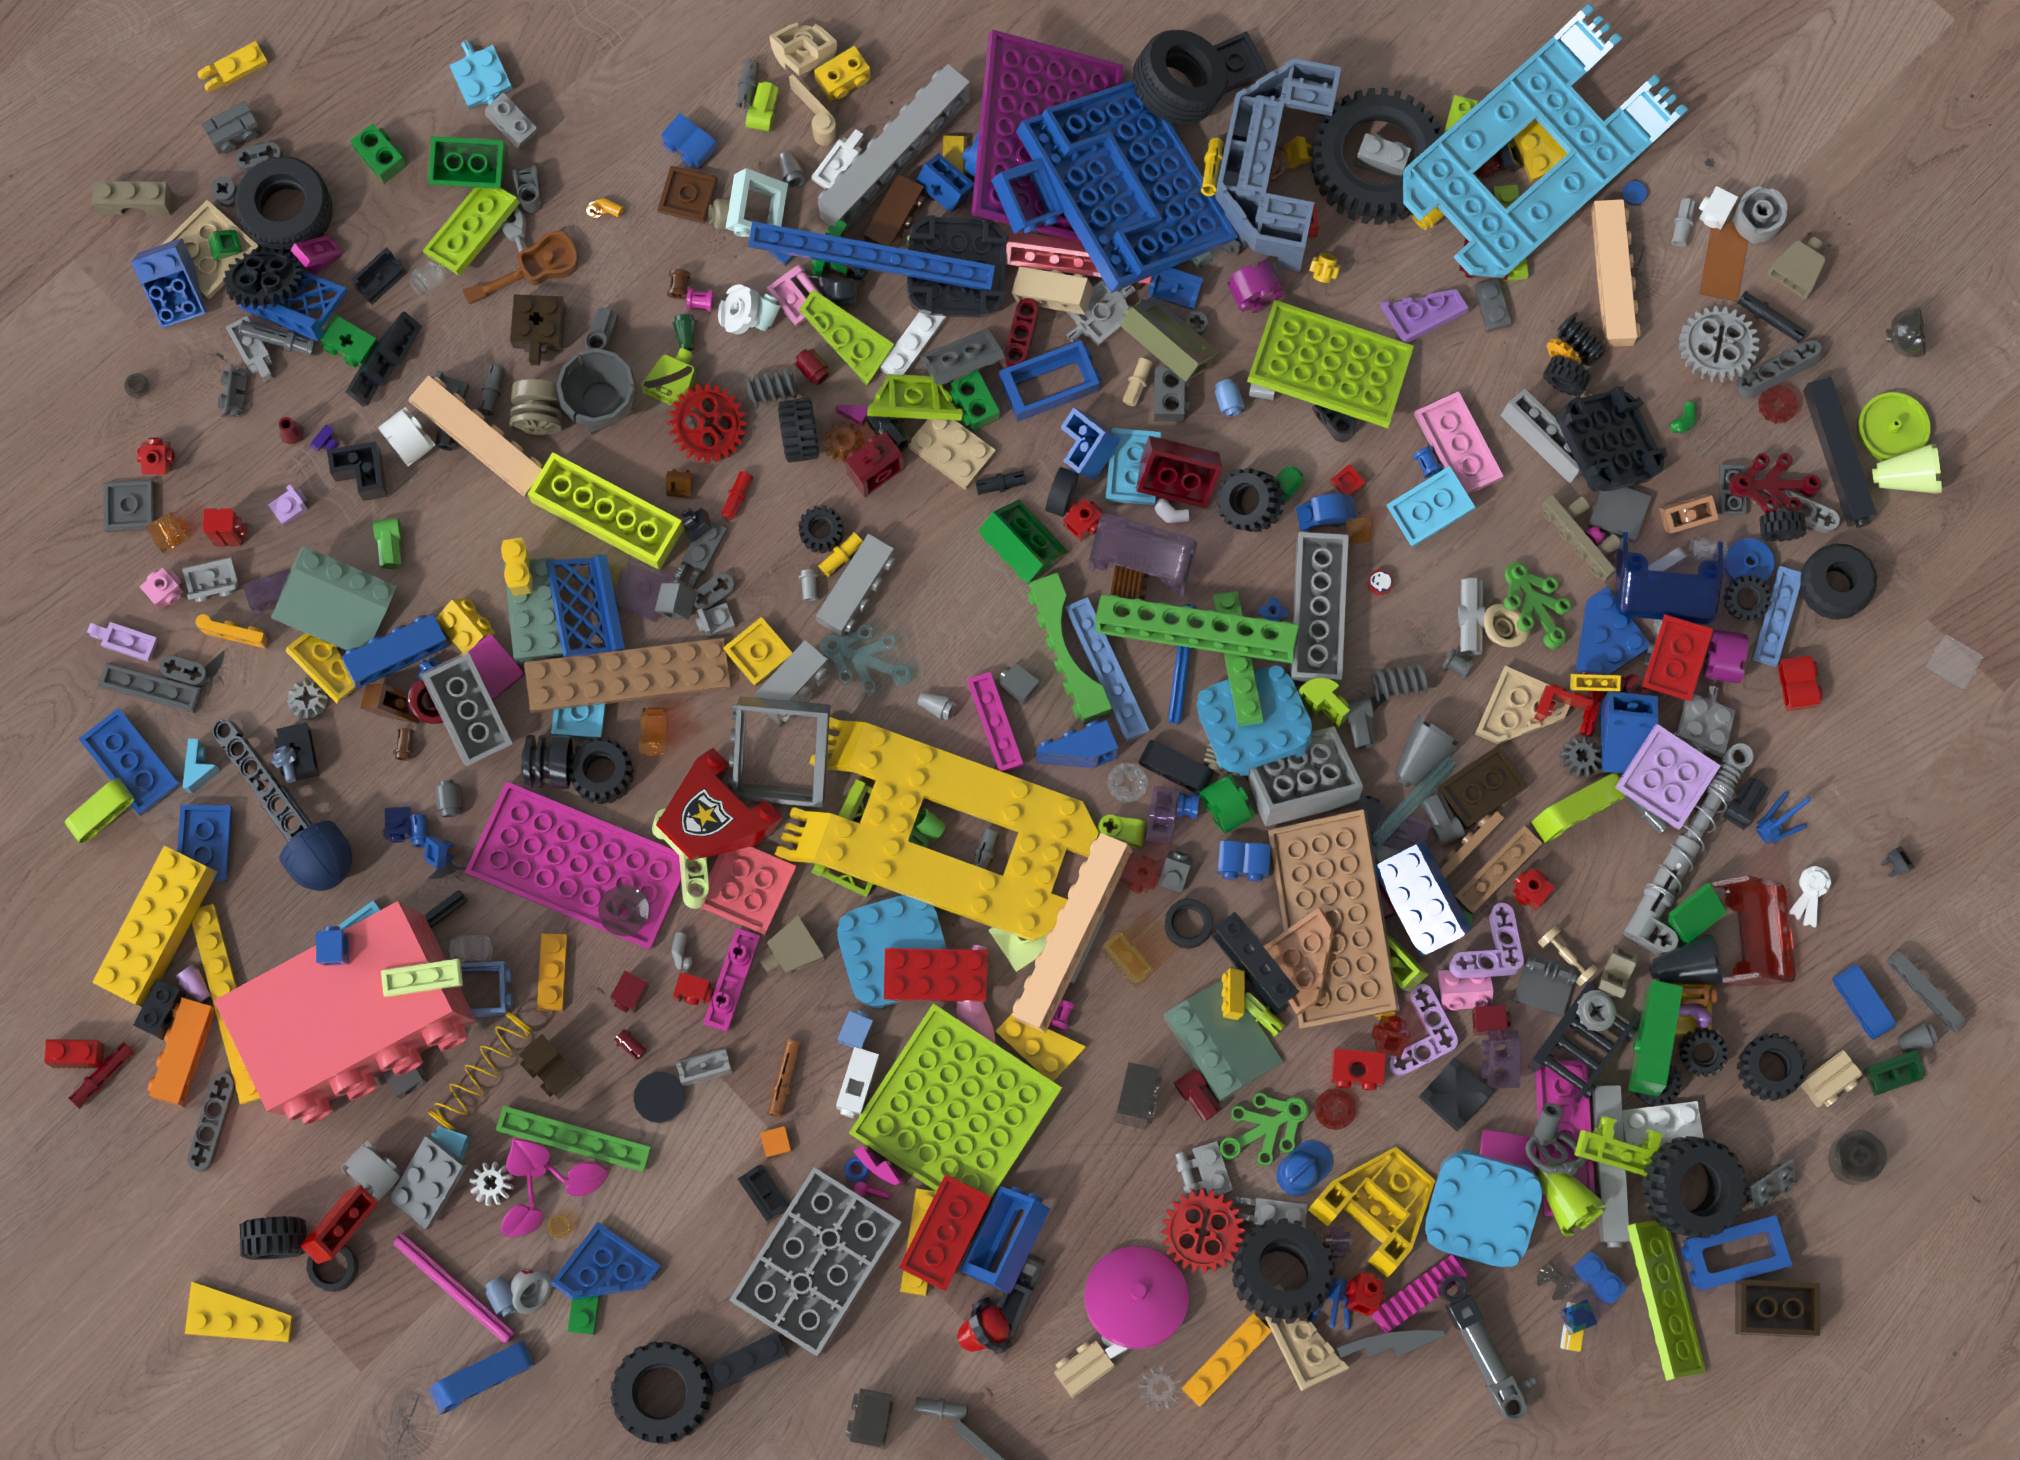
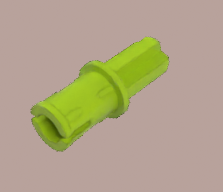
M1247 992L1244 995V1008L1256 1018L1255 1022L1259 1021L1275 1037L1285 1024L1269 1010V1006L1266 1008L1253 994Z

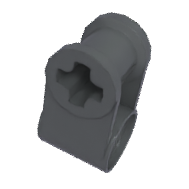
M537 164L524 169L512 168L517 196L522 209L527 213L538 212L542 207V197ZM529 196L535 197L531 201H525V199Z

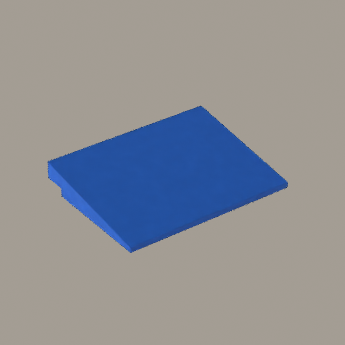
M1133 80L1047 108L1042 115L1022 121L1016 130L1032 160L1042 158L1063 206L1066 218L1111 293L1238 238L1214 195L1205 196L1201 192L1203 177L1170 122L1157 117L1145 107L1136 93Z

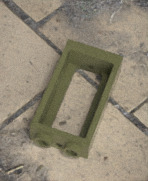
M1154 296L1146 300L1141 299L1135 306L1130 305L1123 314L1125 318L1120 326L1185 382L1206 371L1219 353L1216 348Z

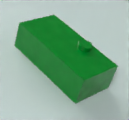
M1652 980L1646 989L1638 1034L1635 1037L1633 1046L1634 1057L1628 1091L1659 1097L1666 1087L1683 986Z

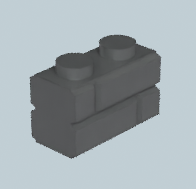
M245 101L201 123L218 154L233 151L237 144L243 141H252L261 132Z

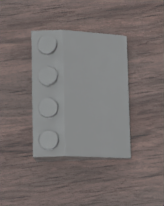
M1334 726L1313 731V739L1303 756L1296 758L1294 754L1250 769L1248 775L1255 804L1265 827L1357 804L1363 789L1361 780Z

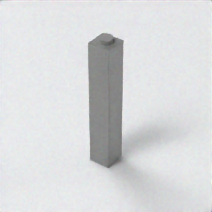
M1597 1086L1591 1094L1593 1131L1595 1128H1598L1602 1116L1616 1119L1618 1121L1614 1123V1136H1617L1618 1141L1624 1142L1621 1086ZM1595 1161L1597 1196L1607 1206L1606 1208H1601L1604 1212L1598 1217L1600 1244H1607V1248H1623V1243L1630 1241L1627 1228L1629 1217L1626 1170Z

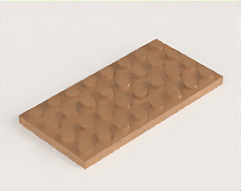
M1363 809L1268 830L1284 931L1317 908L1323 910L1335 929L1320 1001L1302 1014H1297L1299 1028L1303 1030L1399 1011L1367 811Z

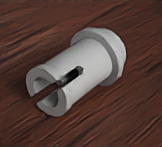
M814 569L802 570L799 576V580L802 582V600L804 602H812L819 599L816 583L818 574H816Z

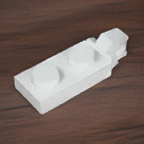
M855 129L848 139L845 137L842 140L839 139L812 175V181L824 189H829L835 183L837 175L841 171L846 172L851 166L854 157L862 151L859 146L864 141V134Z

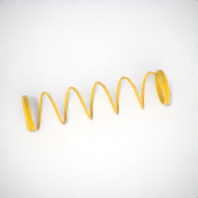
M507 1012L506 1016L519 1026L526 1036L505 1027H495L498 1037L510 1051L511 1055L486 1045L480 1046L481 1053L496 1074L470 1064L465 1065L467 1074L478 1087L481 1094L458 1084H449L451 1092L465 1109L466 1113L442 1103H434L437 1113L429 1109L428 1114L447 1129L456 1130L455 1127L447 1122L436 1105L443 1106L462 1115H468L466 1106L451 1086L459 1087L475 1095H483V1090L470 1074L467 1066L494 1077L499 1076L497 1069L488 1059L482 1047L510 1058L514 1057V1053L501 1037L497 1028L522 1038H529V1034L533 1033V1030L511 1012Z

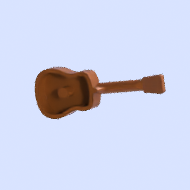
M560 231L546 233L534 246L519 252L518 262L520 267L516 271L484 286L477 285L463 289V294L468 304L476 303L486 298V295L524 277L531 285H538L547 279L570 276L578 266L577 253L572 241L566 234Z

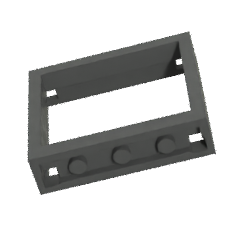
M740 696L737 705L733 704L732 720H736V728L731 729L730 743H734L735 746L734 752H730L729 767H733V775H729L728 779L729 790H732V793L739 800L756 802L767 800L769 803L822 808L825 799L831 705ZM747 711L818 717L813 790L743 784Z

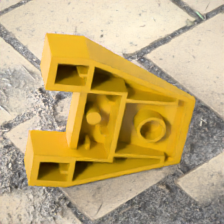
M1394 1147L1333 1180L1308 1210L1328 1227L1343 1209L1382 1243L1368 1262L1388 1278L1413 1248L1436 1180L1400 1149Z

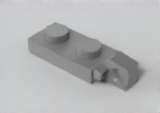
M245 316L225 328L248 369L252 373L258 371L264 382L273 379L267 367L272 362L262 341L239 335L242 320L250 322L249 318Z

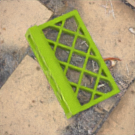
M856 779L838 816L851 821L854 818L863 816L865 807L862 800L866 793L871 795L872 788ZM859 807H860L861 810H862V812L856 814L857 811H858V809H859ZM814 864L811 873L819 877L822 876L859 895L868 896L873 885L872 883L868 882L863 890L855 886L852 876L845 874L836 877L828 873L830 868ZM848 877L849 882H847V881H845V880H843V879Z

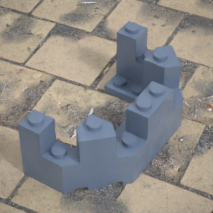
M1293 58L1275 72L1272 71L1257 80L1254 85L1236 93L1215 198L1225 211L1227 219L1238 235L1236 241L1241 243V248L1244 249L1250 246L1254 253L1278 257L1276 268L1300 272L1314 202L1266 193L1284 107L1332 116L1341 67Z

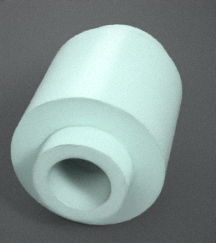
M765 293L764 297L759 295L756 328L766 332L768 327L772 326L781 307L777 304L779 299Z

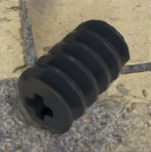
M1575 312L1557 329V331L1560 330L1558 337L1560 339L1567 337L1565 342L1568 345L1573 344V350L1575 352L1580 351V359L1587 358L1585 365L1591 366L1610 347L1604 349L1603 346L1606 340L1603 339L1597 342L1596 339L1599 333L1590 335L1592 326L1583 328L1585 319L1576 321L1579 313Z

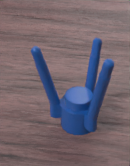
M1784 792L1766 815L1757 822L1759 826L1755 830L1759 837L1766 844H1769L1771 841L1773 844H1776L1781 839L1807 828L1806 824H1802L1780 833L1783 830L1781 824L1811 801L1810 797L1797 804L1778 820L1775 818L1769 820L1788 796V792Z
M1335 1277L1327 1297L1328 1300L1333 1301L1330 1327H1335L1338 1305L1344 1299L1345 1329L1349 1330L1350 1310L1345 1308L1348 1295L1345 1290L1348 1281ZM1320 1308L1311 1314L1309 1322L1314 1324Z

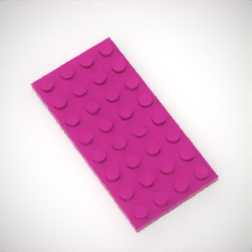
M507 781L464 872L473 878L650 951L681 884L680 858L675 850Z

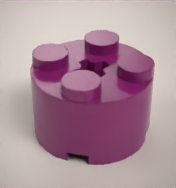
M1259 261L1260 266L1252 268L1250 264L1230 276V282H1227V286L1241 312L1251 310L1252 313H1258L1265 308L1264 304L1279 300L1285 295L1282 284L1270 261Z
M1713 630L1705 657H1709L1708 664H1705L1703 677L1710 680L1740 684L1745 670L1742 669L1743 664L1747 659V635Z

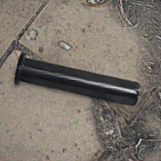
M460 890L425 914L431 928L467 903V898Z

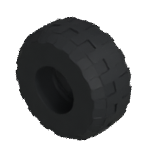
M1834 543L1823 546L1808 558L1802 568L1800 577L1801 595L1807 606L1818 615L1833 620L1847 619L1860 613L1872 600L1877 588V572L1871 559L1863 551L1852 545ZM1838 571L1843 573L1849 579L1850 591L1838 592L1832 589L1827 583L1826 572Z

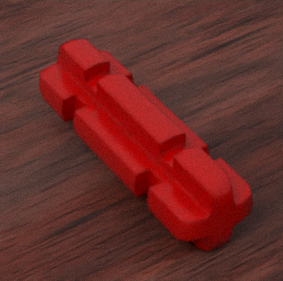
M1589 691V700L1594 701L1590 711H1584L1582 719L1584 723L1581 724L1579 731L1582 736L1592 737L1594 733V725L1597 721L1601 705L1599 702L1602 701L1603 691Z

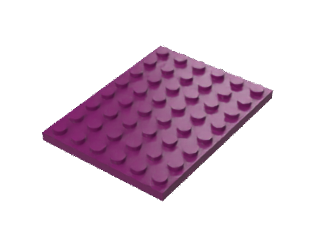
M991 30L988 36L971 215L1010 224L991 179L1000 172L1033 161L1016 133L1021 122L1042 115L1047 108L1122 84L1124 65L1001 31ZM1030 176L1010 183L1026 221L1046 214ZM1064 213L1057 217L1058 222L1047 227L1044 226V223L1037 225L1038 229L1035 230L1070 240H1079Z

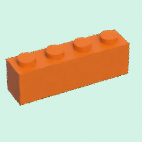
M182 998L181 1002L176 1004L173 1011L174 1023L172 1028H168L165 1035L166 1046L164 1052H160L157 1058L156 1066L158 1069L155 1077L153 1076L150 1079L148 1085L150 1097L184 1108L216 1013L215 1008Z

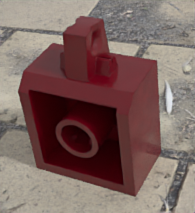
M886 432L881 435L876 434L867 441V445L860 450L856 448L851 451L845 460L847 475L864 497L904 470L903 455Z

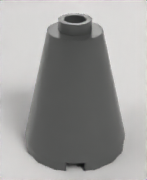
M1418 716L1395 770V773L1399 775L1396 780L1408 788L1411 784L1416 787L1457 749L1460 743L1432 723L1429 724L1424 718Z

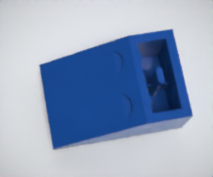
M183 238L139 252L131 261L161 328L207 313L193 260Z
M1608 691L1601 704L1602 772L1624 774L1655 724H1658V696Z
M1099 720L1090 722L1086 725V729L1077 732L1076 729L1068 731L1059 740L1053 741V739L1043 741L1039 744V748H1036L1037 763L1096 768L1117 759L1118 746L1107 721L1100 723Z

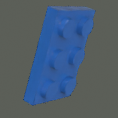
M180 805L177 852L217 871L213 881L228 882L233 807L231 805Z

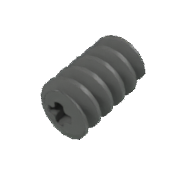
M794 367L792 375L788 373L787 369H783L782 377L779 376L777 371H774L772 379L767 373H764L763 380H760L757 374L754 375L753 382L750 381L748 376H745L749 399L752 400L755 406H758L759 398L763 400L764 404H768L769 396L772 397L774 402H778L779 394H781L784 401L787 400L788 393H791L794 399L797 398L798 388Z
M1420 663L1415 665L1414 670L1411 665H1406L1405 672L1398 666L1395 669V674L1391 668H1387L1385 676L1382 670L1377 669L1375 677H1373L1374 693L1377 702L1380 701L1381 694H1384L1385 698L1389 700L1391 692L1395 694L1397 699H1399L1401 691H1404L1406 697H1409L1411 689L1414 690L1416 696H1419L1420 688H1423L1427 694L1426 675Z

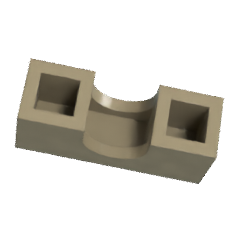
M93 181L92 205L99 215H123L124 208L140 209L146 215H171L173 193L166 182Z

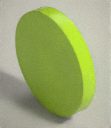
M1888 392L1872 398L1864 406L1858 417L1857 434L1860 443L1871 456L1880 461H1885L1924 447L1930 436V420L1927 412L1917 400L1903 393Z

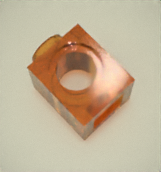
M173 512L146 525L156 546L162 553L189 539L185 533L189 528L182 516L177 518Z

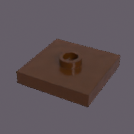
M670 166L657 209L658 213L705 224L718 178Z

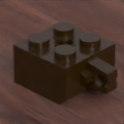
M514 294L510 342L513 348L524 349L525 352H529L530 365L540 366L542 352L547 353V350L562 351L566 304L563 296Z

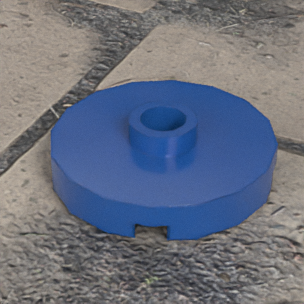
M1744 538L1735 542L1727 550L1724 558V569L1731 580H1735L1739 576H1755L1766 582L1772 575L1775 567L1774 556L1770 548L1754 538ZM1746 559H1752L1754 565H1748Z

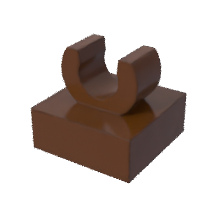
M677 469L667 471V496L691 498L692 473H690V470H686V472H677Z

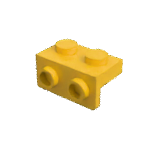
M466 598L451 600L436 617L439 626L462 653L470 651L487 635H495L490 622L476 611L475 605Z

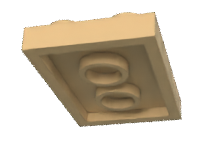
M927 419L908 445L910 450L965 490L996 453L994 448L956 420Z

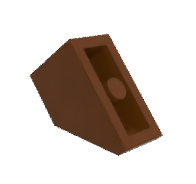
M386 684L366 685L361 709L382 717L418 723V718L409 709L408 693Z

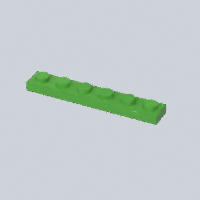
M1238 591L1213 594L1215 611L1230 615H1242ZM1224 653L1238 727L1262 724L1263 716L1251 657Z
M506 1106L502 1107L496 1131L643 1173L645 1172L652 1149L646 1145Z

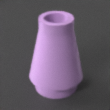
M191 965L176 976L179 981L177 984L197 1002L202 1003L211 996L199 968L195 969Z

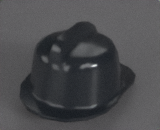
M806 276L819 280L823 296L837 306L855 305L859 282L865 281H842Z

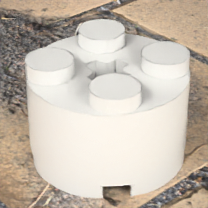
M406 407L378 427L382 435L408 467L435 446L431 438L423 431L420 423Z

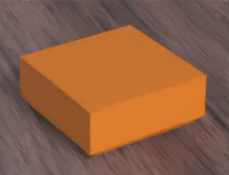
M785 1126L760 1132L766 1158L791 1152Z

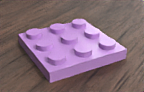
M1655 724L1618 781L1615 789L1678 830L1688 818L1720 768V765L1660 725Z

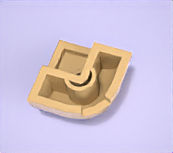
M794 23L770 35L771 48L780 65L785 70L791 68L799 76L833 59L837 49V40L817 24L812 27L807 25L798 26V23Z

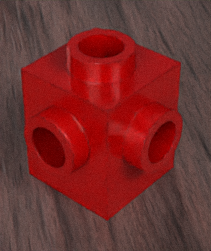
M151 437L137 449V461L141 463V474L166 475L172 471L171 463H174L175 452L171 448V442H163V438Z
M1085 498L1080 503L1076 501L1067 510L1068 515L1064 518L1063 526L1082 542L1089 534L1094 535L1101 528L1102 510L1095 502L1091 501L1089 503Z
M1531 868L1527 874L1522 871L1513 883L1516 887L1512 892L1520 904L1523 906L1529 905L1536 911L1555 887L1548 882L1549 879L1540 870L1534 871Z
M1361 1272L1350 1279L1345 1290L1346 1294H1348L1345 1308L1367 1317L1378 1311L1385 1298V1291H1383L1385 1281L1376 1278V1275L1369 1272Z

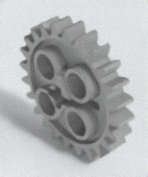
M1714 306L1711 313L1707 308H1704L1703 315L1696 311L1694 319L1689 317L1687 325H1683L1682 333L1678 340L1681 342L1679 343L1678 350L1683 351L1680 358L1687 359L1685 367L1693 365L1692 374L1698 371L1702 372L1701 379L1705 378L1706 375H1710V382H1713L1715 377H1719L1720 382L1723 383L1725 376H1728L1733 381L1735 373L1742 377L1744 370H1750V363H1755V355L1759 351L1757 347L1759 338H1754L1757 334V329L1750 330L1753 322L1744 323L1746 315L1743 314L1738 318L1736 316L1737 310H1733L1730 314L1726 306L1722 312H1719L1717 306ZM1724 326L1718 362L1714 363L1719 327ZM1704 329H1711L1714 333L1708 334ZM1729 333H1734V334H1736L1738 337H1737V338H1732V337H1730L1728 334H1729ZM1705 350L1710 355H1702L1699 351ZM1724 355H1731L1734 359L1728 360Z

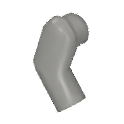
M677 932L675 933L671 950L675 966L681 971L682 969L690 970L692 968V958L684 956L687 935Z

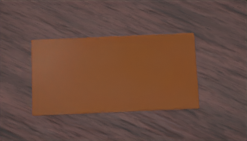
M1725 221L1721 230L1718 228H1711L1699 292L1701 295L1738 302L1748 240L1738 233L1734 222Z

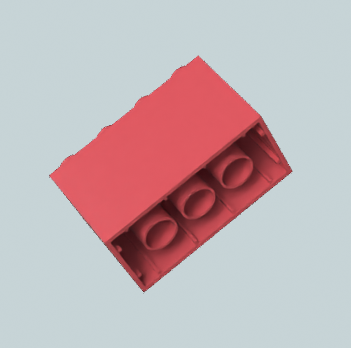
M399 901L343 930L349 933L348 965L322 966L317 964L315 945L214 1000L266 1111L286 1116L289 1121L301 1118L304 1125L315 1123L333 1112L329 1102L341 1095L347 1094L350 1101L362 1098L378 1088L374 1079L378 1075L391 1069L395 1076L406 1074L423 1064L419 1053L428 1048L438 1045L440 1051L443 1052L453 1049L468 1040L469 1036L465 1029L477 1023V1020L460 986L384 997L381 970L447 960L425 915Z

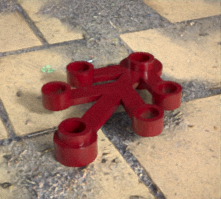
M1760 453L1754 458L1753 465L1745 474H1735L1729 482L1730 492L1735 497L1743 498L1748 496L1767 514L1773 511L1776 512L1779 508V503L1786 510H1791V512L1794 510L1799 512L1802 508L1800 499L1796 497L1789 498L1780 490H1800L1803 495L1812 497L1821 488V481L1816 475H1807L1803 479L1776 480L1783 470H1787L1793 463V458L1788 453H1782L1777 458L1776 465L1763 480H1753L1760 470H1764L1770 463L1769 457L1764 453ZM1758 459L1762 460L1764 464H1761ZM1781 459L1786 460L1787 464L1783 463ZM1756 490H1764L1771 497L1766 499ZM1767 504H1771L1773 509L1769 508Z

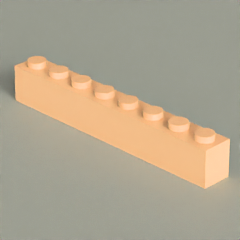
M1100 833L1098 839L1092 842L1090 847L1091 854L1087 862H1083L1080 867L1079 879L1076 884L1071 886L1068 893L1069 899L1065 907H1062L1058 913V922L1054 930L1052 929L1046 938L1047 945L1043 953H1039L1036 958V968L1032 976L1029 975L1025 981V990L1021 999L1018 998L1013 1006L1014 1013L1012 1016L1017 1021L1046 1033L1133 852L1128 844Z

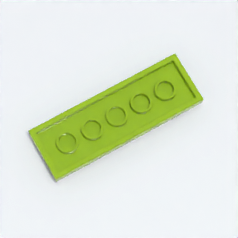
M1655 1221L1628 1225L1629 1239L1632 1243L1636 1266L1642 1283V1291L1645 1295L1649 1318L1653 1326L1655 1342L1658 1346L1666 1381L1706 1373L1670 1231H1667L1666 1227L1660 1226Z

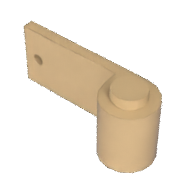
M792 74L789 77L792 91L815 113L812 119L814 140L823 146L832 144L837 137L834 117L809 92L811 90L810 87L802 79L799 81Z

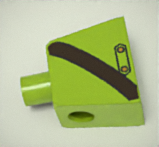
M680 348L675 359L668 355H663L642 382L643 393L669 405L674 401L680 402L677 396L680 393L686 396L685 389L690 388L693 390L696 380L695 368L689 365L693 354L686 349Z

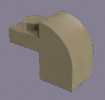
M1614 944L1596 988L1601 989L1602 992L1610 997L1617 996L1623 998L1628 980L1637 963L1638 954Z

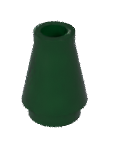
M680 314L674 316L672 324L679 348L688 351L694 350L696 330L694 315Z

